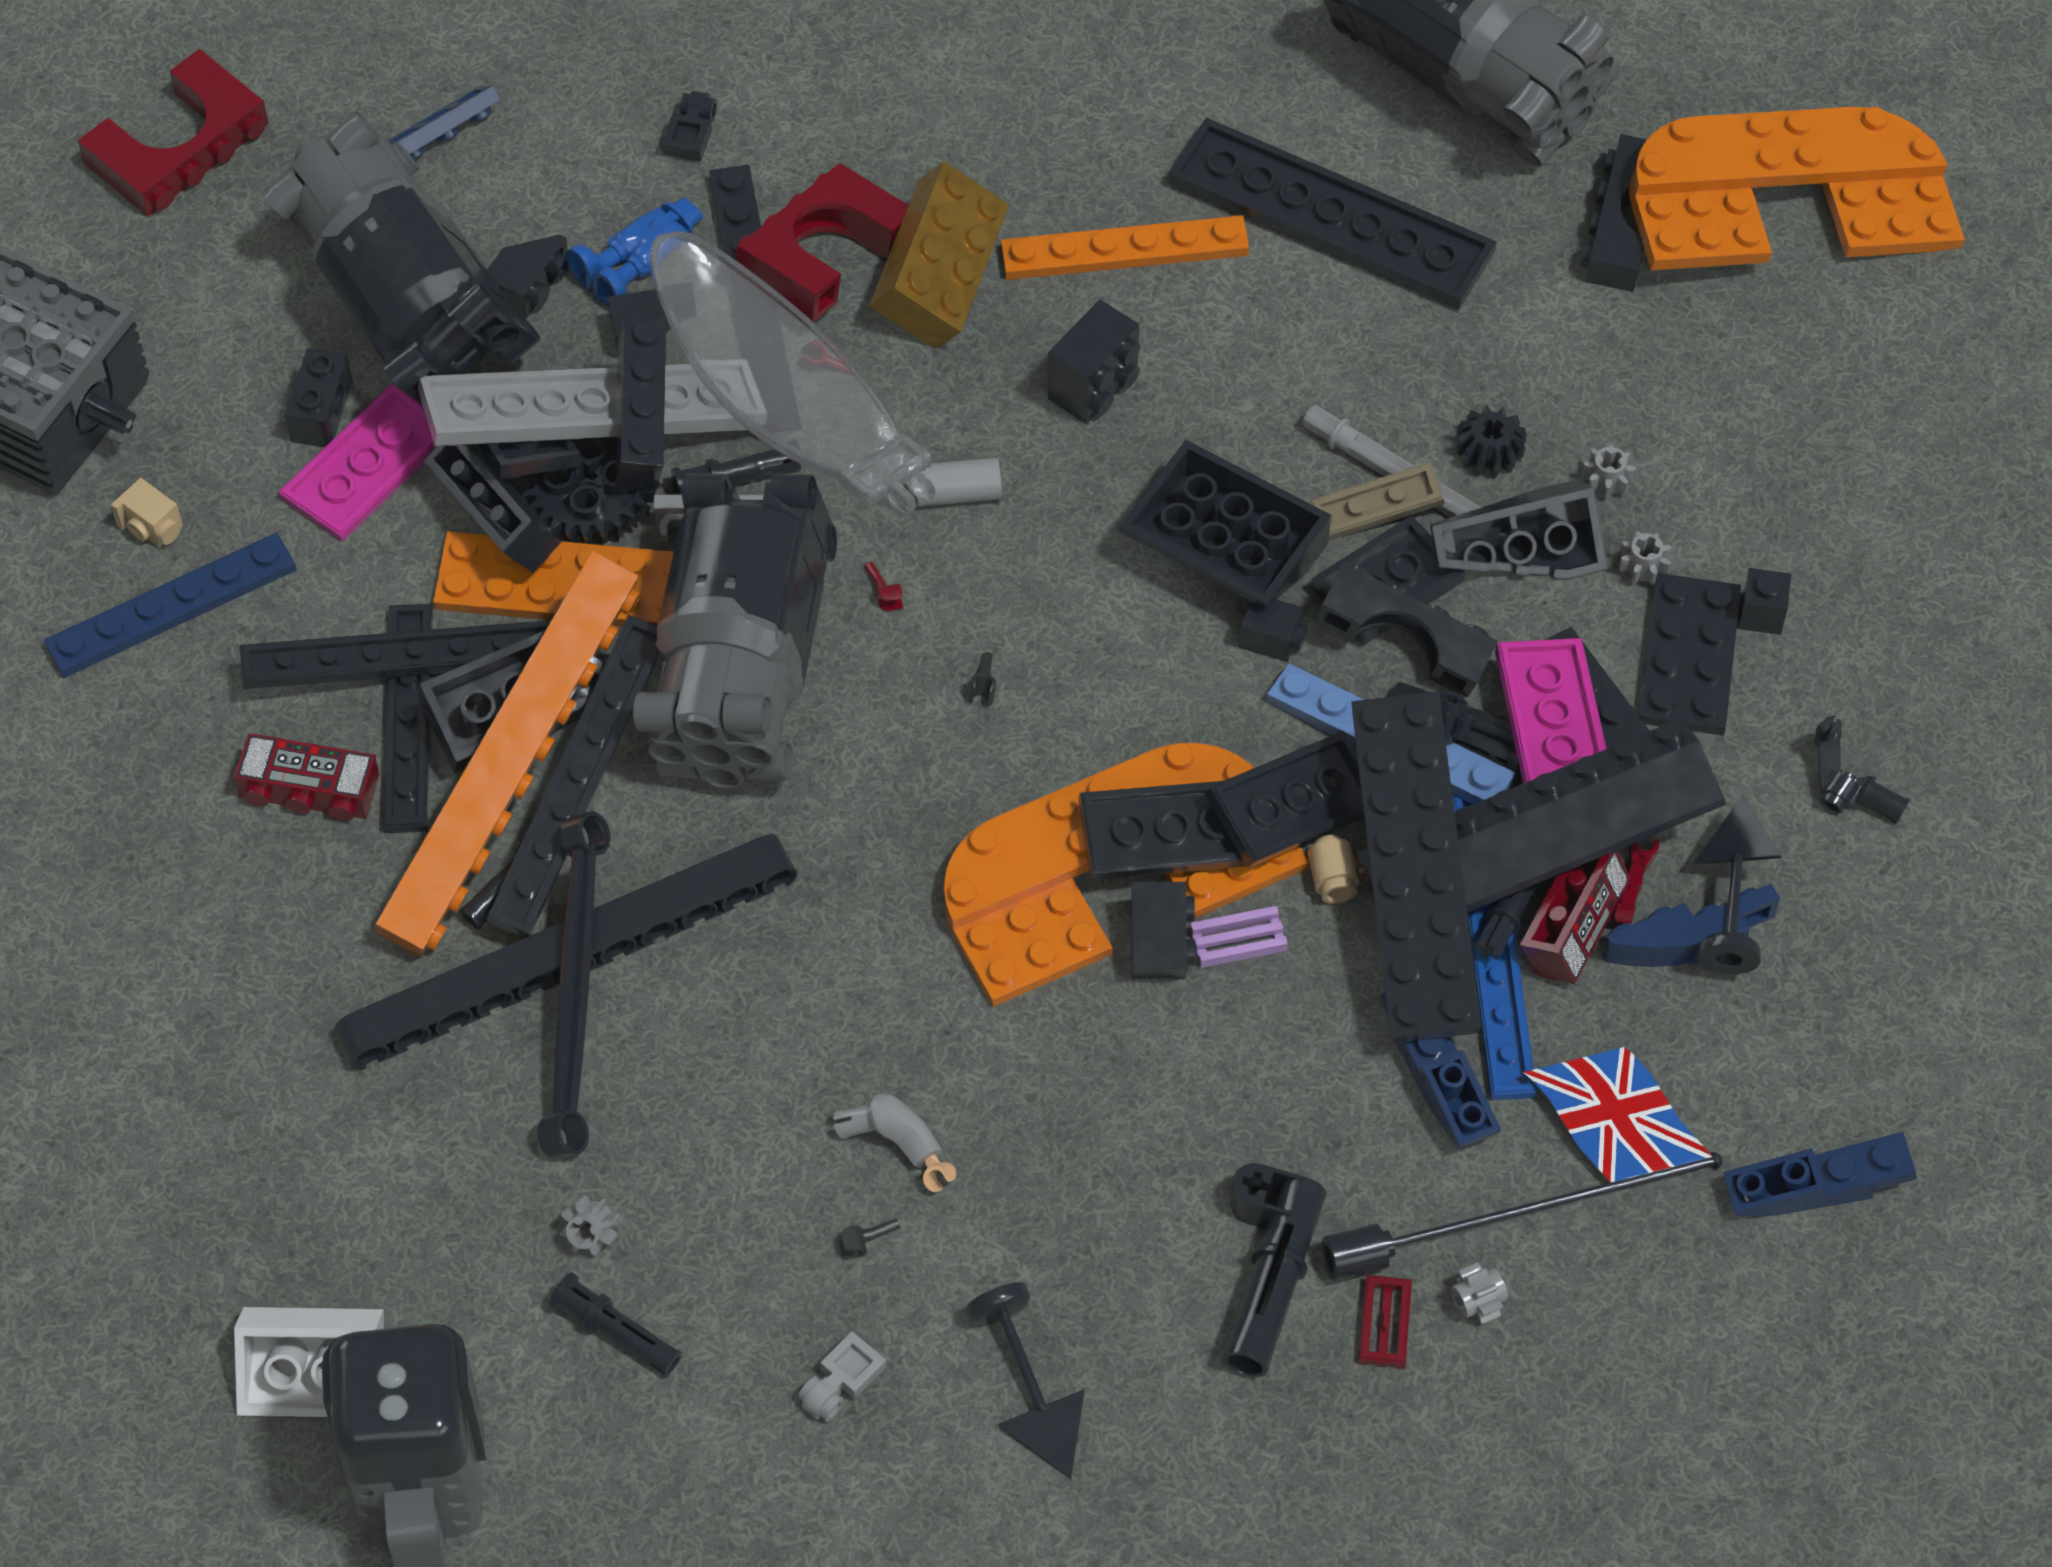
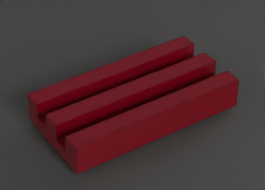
M1366 1275L1358 1365L1368 1366L1369 1363L1385 1368L1388 1365L1396 1366V1369L1405 1370L1412 1279ZM1375 1287L1383 1288L1378 1352L1369 1351ZM1393 1289L1402 1290L1397 1354L1388 1353Z

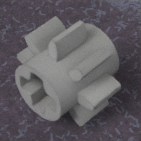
M1609 445V447L1602 448L1599 451L1594 448L1591 450L1590 460L1583 464L1582 476L1589 478L1588 485L1594 487V490L1603 494L1605 499H1608L1611 494L1616 492L1623 495L1627 493L1628 482L1634 481L1636 467L1628 465L1629 452L1624 453L1620 449L1613 447V445Z
M1638 531L1632 543L1623 541L1621 544L1620 555L1622 557L1619 571H1628L1632 576L1633 584L1638 581H1648L1651 585H1655L1657 573L1669 574L1671 562L1668 559L1670 558L1672 547L1671 545L1663 546L1658 533L1654 535L1649 533L1641 534Z
M583 1195L576 1202V1207L568 1206L562 1212L561 1216L568 1221V1224L560 1232V1236L567 1237L568 1241L573 1245L572 1251L589 1249L594 1256L603 1248V1243L610 1245L617 1238L618 1234L610 1228L619 1218V1214H612L606 1205L607 1199L603 1198L600 1201L590 1202L589 1198Z
M1478 1262L1459 1270L1460 1278L1456 1279L1458 1284L1451 1287V1295L1462 1317L1466 1319L1471 1316H1477L1479 1322L1483 1324L1501 1316L1499 1309L1503 1308L1502 1302L1508 1300V1291L1499 1272L1495 1268L1490 1270L1486 1268L1481 1269Z

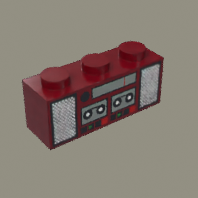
M248 733L234 780L239 798H244L246 802L252 805L266 806L268 803L285 805L296 813L306 814L314 810L329 813L330 816L341 821H350L353 818L367 819L380 773L375 754Z
M1617 850L1563 872L1555 878L1520 943L1535 974L1571 984L1577 982L1631 880Z

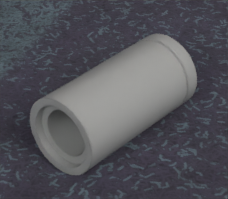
M998 457L914 465L917 507L1002 499Z

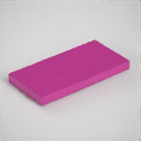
M391 384L278 491L279 498L339 541H344L425 462L424 460L437 447L434 445L423 405Z
M1582 638L1497 642L1495 655L1523 783L1533 780L1541 774L1550 773L1574 763L1582 757L1591 756L1607 749Z

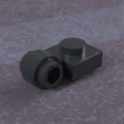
M693 90L691 94L684 93L680 103V114L672 113L661 143L662 153L702 161L712 132V122L717 112V99L711 98L709 93Z

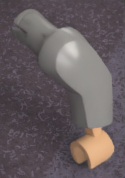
M876 1094L867 1105L837 1110L834 1113L835 1121H843L834 1124L836 1133L841 1139H848L851 1136L876 1131L883 1137L897 1143L914 1167L924 1168L927 1166L923 1175V1182L930 1191L939 1192L943 1190V1186L936 1176L937 1170L943 1174L948 1182L955 1180V1167L951 1163L938 1160L943 1155V1150L926 1123L894 1095Z

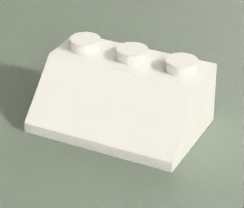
M243 1307L234 1327L237 1416L327 1417L323 1403L322 1360L324 1352L329 1344L341 1335L358 1331L384 1329V1309Z

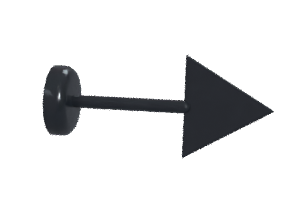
M1743 794L1695 860L1696 865L1731 862L1726 932L1710 934L1701 941L1698 947V961L1705 968L1713 972L1733 975L1749 973L1757 969L1761 963V951L1758 943L1744 934L1737 933L1743 861L1782 858Z
M1023 1282L1005 1284L989 1290L973 1299L967 1305V1314L970 1320L977 1325H988L1000 1321L1036 1408L1001 1422L998 1426L1071 1479L1085 1389L1046 1404L1011 1319V1316L1023 1310L1029 1303V1290Z

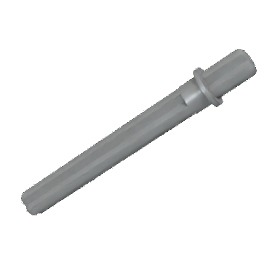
M1317 405L1311 406L1303 418V426L1328 441L1329 448L1334 449L1338 447L1383 476L1415 467L1351 427L1350 420L1344 418L1341 421ZM1438 481L1445 504L1434 508L1451 518L1481 508Z

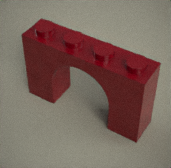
M200 48L169 71L175 95L205 119L202 129L191 140L170 148L149 147L135 140L109 117L77 140L83 163L147 217L157 209L167 208L178 193L187 186L198 184L208 170L219 162L224 163L228 161L238 147L249 139L258 138L269 124L264 100Z
M838 163L829 172L820 174L813 185L802 194L798 193L793 196L788 205L776 215H770L750 236L746 235L739 241L735 249V276L813 324L838 302L841 273L805 251L798 244V241L815 233H838L853 238L883 258L888 259L909 205L845 165Z

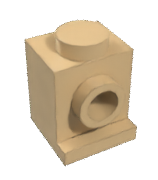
M139 478L111 504L117 527L121 530L128 528L131 534L139 541L144 542L148 539L159 548L163 544L168 545L172 543L179 535L183 526L178 505L142 478Z

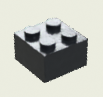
M1099 299L1048 352L1047 399L1085 424H1088L1096 414L1099 416L1104 415L1111 407L1114 395L1122 387L1125 389L1130 388L1139 375L1140 324Z

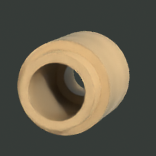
M1335 835L1320 837L1307 851L1315 890L1322 896V900L1328 904H1339L1349 901L1357 894L1356 887L1359 884L1351 845L1347 840Z

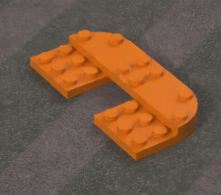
M1879 107L1823 108L1707 115L1677 119L1660 127L1646 140L1638 155L1630 178L1629 196L1651 271L1768 263L1772 251L1752 188L1821 183L1845 258L1936 252L1961 248L1965 241L1943 177L1948 165L1936 142L1911 122L1886 112Z
M1201 743L1166 745L996 816L971 831L954 851L946 870L944 881L945 913L949 928L991 1005L994 1007L1106 958L1113 953V947L1073 880L1074 877L1089 871L1078 802L1080 793L1225 781L1255 767L1242 757L1217 746ZM1299 846L1266 860L1265 865H1256L1250 868L1244 866L1164 874L1169 882H1186V896H1194L1195 918L1309 869V860Z

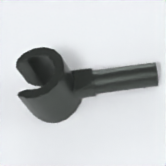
M990 652L983 653L980 672L971 677L968 701L970 703H973V697L983 695L988 699L987 706L993 704L997 681L990 673L993 655Z
M895 1218L863 1230L860 1226L856 1225L846 1227L841 1234L839 1242L842 1259L850 1260L864 1257L867 1254L865 1242L900 1229L899 1221Z

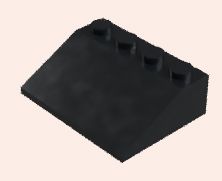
M1185 440L1121 523L1119 532L1266 609L1307 574L1326 548L1329 540L1332 515Z

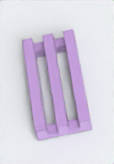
M1277 906L1192 922L1190 924L1192 938L1195 939V949L1200 967L1203 968L1287 951L1288 943L1286 936L1283 935V926L1278 918ZM1270 922V923H1268V924H1263V925H1258V926H1253V927H1248V928H1243V929H1238V930H1233V931H1228V932H1223V933H1218V934H1213V935H1208V936H1203V937H1202V935H1206V934H1211V933H1216V932H1222V931H1227V930H1232V929H1237V928H1242V927H1247V926H1252V925H1257V924H1262V923ZM1274 935V939L1224 949H1218L1206 952L1205 949L1209 947L1229 943H1237L1249 939Z

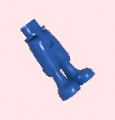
M684 197L673 204L665 202L661 205V208L657 207L647 212L621 231L612 235L608 240L607 249L598 254H594L585 245H574L566 252L568 266L580 285L586 290L593 288L596 298L604 305L609 306L608 297L626 294V287L634 278H643L654 272L661 262L671 255L686 238L693 234V226L703 220V215L695 205ZM625 262V264L617 270L613 269V267L617 264Z

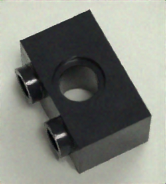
M311 348L306 349L285 413L292 443L325 448L335 438L353 383L347 354Z

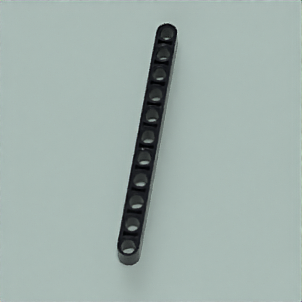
M767 834L594 908L590 971L613 962V957L624 953L627 956L655 944L653 940L663 935L665 938H669L695 926L693 922L704 918L708 921L735 909L733 905L745 901L747 904L775 892L774 887L783 883L786 886L792 884L797 878L798 872L778 836ZM565 921L344 1016L336 1024L335 1032L352 1067L356 1070L367 1069L366 1064L375 1060L378 1063L408 1051L407 1046L416 1042L422 1045L450 1033L449 1028L458 1024L461 1027L491 1015L490 1010L500 1006L502 1009H505L532 997L531 993L542 988L543 991L560 985Z

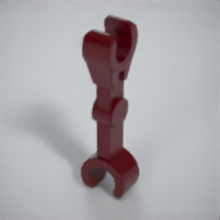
M1654 839L1652 849L1647 851L1641 850L1637 846L1638 842L1629 846V876L1631 880L1622 895L1621 902H1618L1612 930L1624 923L1632 924L1636 909L1635 903L1638 893L1642 889L1644 873L1658 854L1660 846L1658 839Z

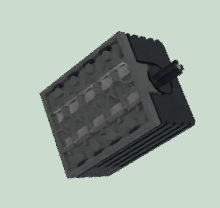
M0 246V468L52 494L60 493L110 429L122 435L125 432L129 434L132 431V423L136 419V414L127 408L146 385L149 370L144 367L147 362L145 356L141 355L143 347L142 344L138 343L140 336L139 332L135 331L137 324L134 322L135 317L132 309Z

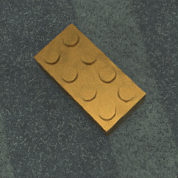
M946 161L940 163L918 180L869 307L934 348L940 347L958 335L963 329L1010 204Z

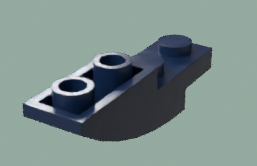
M1772 884L1760 889L1752 887L1740 892L1737 933L1748 936L1751 927L1775 918L1780 896ZM1728 902L1720 906L1717 904L1708 905L1699 910L1695 916L1692 915L1686 903L1671 909L1665 906L1655 910L1647 919L1633 925L1630 923L1621 924L1611 930L1606 936L1602 956L1607 963L1627 966L1662 967L1699 962L1698 947L1701 941L1710 934L1726 932Z
M1383 993L1380 1002L1388 1017L1386 994ZM1451 1037L1397 1042V1047L1427 1105L1458 1148L1500 1133L1501 1128L1463 1050L1457 1051Z
M1903 1131L1814 1155L1813 1148L1723 1172L1735 1215L1747 1217L1775 1216L1868 1200L1873 1198L1872 1191L1917 1179L1916 1170Z

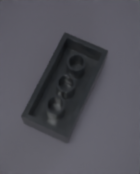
M545 631L420 683L418 698L454 774L466 769ZM596 654L592 661L598 665V668L586 689L578 685L571 697L573 701L577 702L571 716L565 725L557 722L552 732L580 720L604 668L598 654Z

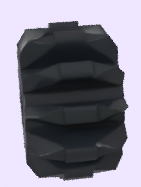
M1486 404L1484 409H1482V414L1470 410L1466 421H1461L1458 425L1456 435L1458 438L1456 439L1455 449L1458 455H1463L1462 462L1464 467L1472 466L1476 463L1478 476L1484 472L1485 468H1491L1495 478L1500 473L1501 467L1512 472L1516 466V461H1521L1525 455L1526 428L1520 427L1518 415L1506 417L1504 406L1498 412H1492Z

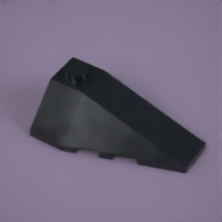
M1579 479L1535 489L1430 524L1438 567L1487 572L1489 570L1513 572L1521 575H1546L1566 579L1607 569L1594 487Z

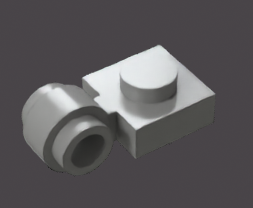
M851 1331L820 1362V1371L827 1377L822 1380L817 1376L812 1377L799 1392L798 1398L803 1401L802 1408L816 1420L823 1418L826 1422L830 1421L845 1403V1400L840 1397L841 1390L843 1389L853 1399H856L886 1368L887 1360Z

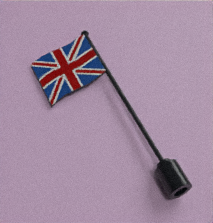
M1625 1047L1522 1073V1076L1532 1083L1548 1101L1577 1150L1607 1184L1392 1238L1388 1230L1382 1231L1377 1223L1327 1235L1322 1238L1323 1256L1332 1280L1339 1281L1389 1268L1390 1258L1395 1257V1247L1711 1166H1714L1715 1170L1722 1166L1723 1159L1717 1152L1709 1153L1680 1121L1652 1074L1634 1054Z

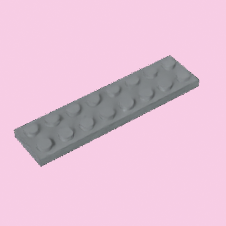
M746 361L665 365L664 434L764 429L766 415ZM617 367L435 375L420 378L418 384V392L435 446L617 437L621 386L620 378H617Z

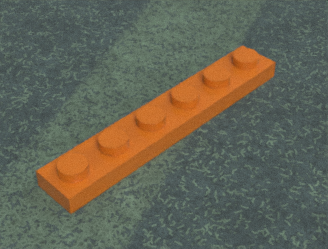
M1241 215L1001 239V251L1006 280L1249 256V244L1244 217Z

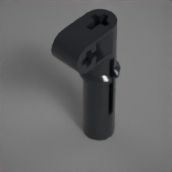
M1257 1163L1242 1166L1233 1176L1230 1203L1233 1214L1238 1220L1266 1229L1261 1246L1256 1247L1252 1252L1251 1260L1254 1267L1223 1355V1362L1228 1368L1250 1377H1261L1268 1371L1298 1280L1303 1279L1307 1273L1308 1268L1305 1258L1327 1195L1324 1187L1315 1180ZM1271 1192L1279 1194L1275 1206L1268 1204ZM1286 1244L1288 1246L1285 1250L1264 1316L1260 1315L1282 1246Z

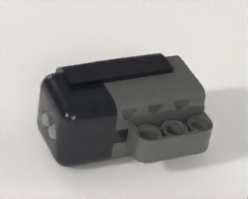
M440 1324L358 1331L341 1335L329 1344L323 1354V1403L361 1533L369 1542H380L388 1545L394 1567H446L445 1559L448 1558L446 1538H456L466 1532L475 1531L483 1517L480 1461L486 1460L484 1423L464 1341L454 1329Z

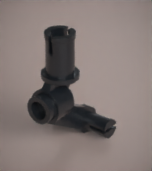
M1835 716L1826 717L1823 722L1819 723L1814 733L1815 745L1818 747L1820 793L1822 794L1819 802L1824 807L1837 813H1842L1848 807L1857 806L1860 808L1864 805L1897 824L1910 799L1875 782L1877 778L1875 776L1856 778L1852 773L1841 770L1840 738L1842 735V722L1839 718L1834 722Z

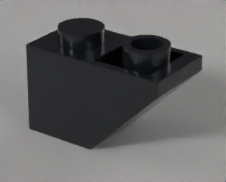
M559 234L504 247L487 269L517 312L525 318L529 317L535 307H543L548 299L552 283L556 278L562 279L568 272L569 266L566 256L568 251L567 238Z

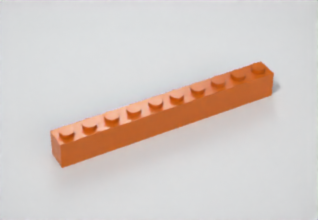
M592 550L377 920L374 933L419 957L423 956L427 947L433 951L436 950L447 930V927L441 924L449 909L457 913L469 892V889L463 886L469 874L473 872L479 875L491 854L489 850L485 849L488 841L493 834L501 837L513 815L506 811L514 796L520 800L523 799L534 779V776L528 774L536 759L544 762L552 749L556 739L550 737V734L556 723L559 722L565 725L577 704L571 697L578 685L586 689L598 668V665L592 661L599 649L601 648L607 652L619 631V628L613 625L620 612L628 615L640 595V592L634 589L638 579L637 574Z

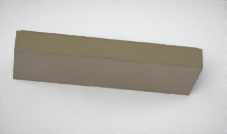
M1431 462L1310 500L1311 505L1332 515L1329 540L1347 536L1445 504Z

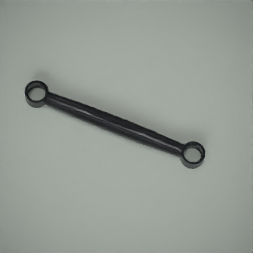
M594 811L567 818L563 822L560 831L562 846L572 860L560 974L553 1113L545 1115L540 1120L537 1131L541 1149L548 1157L553 1159L578 1155L586 1149L589 1142L588 1125L584 1117L577 1110L589 995L596 856L604 854L608 850L611 841L610 829L606 820ZM583 827L588 836V844L584 839ZM561 1124L566 1133V1145L561 1137Z

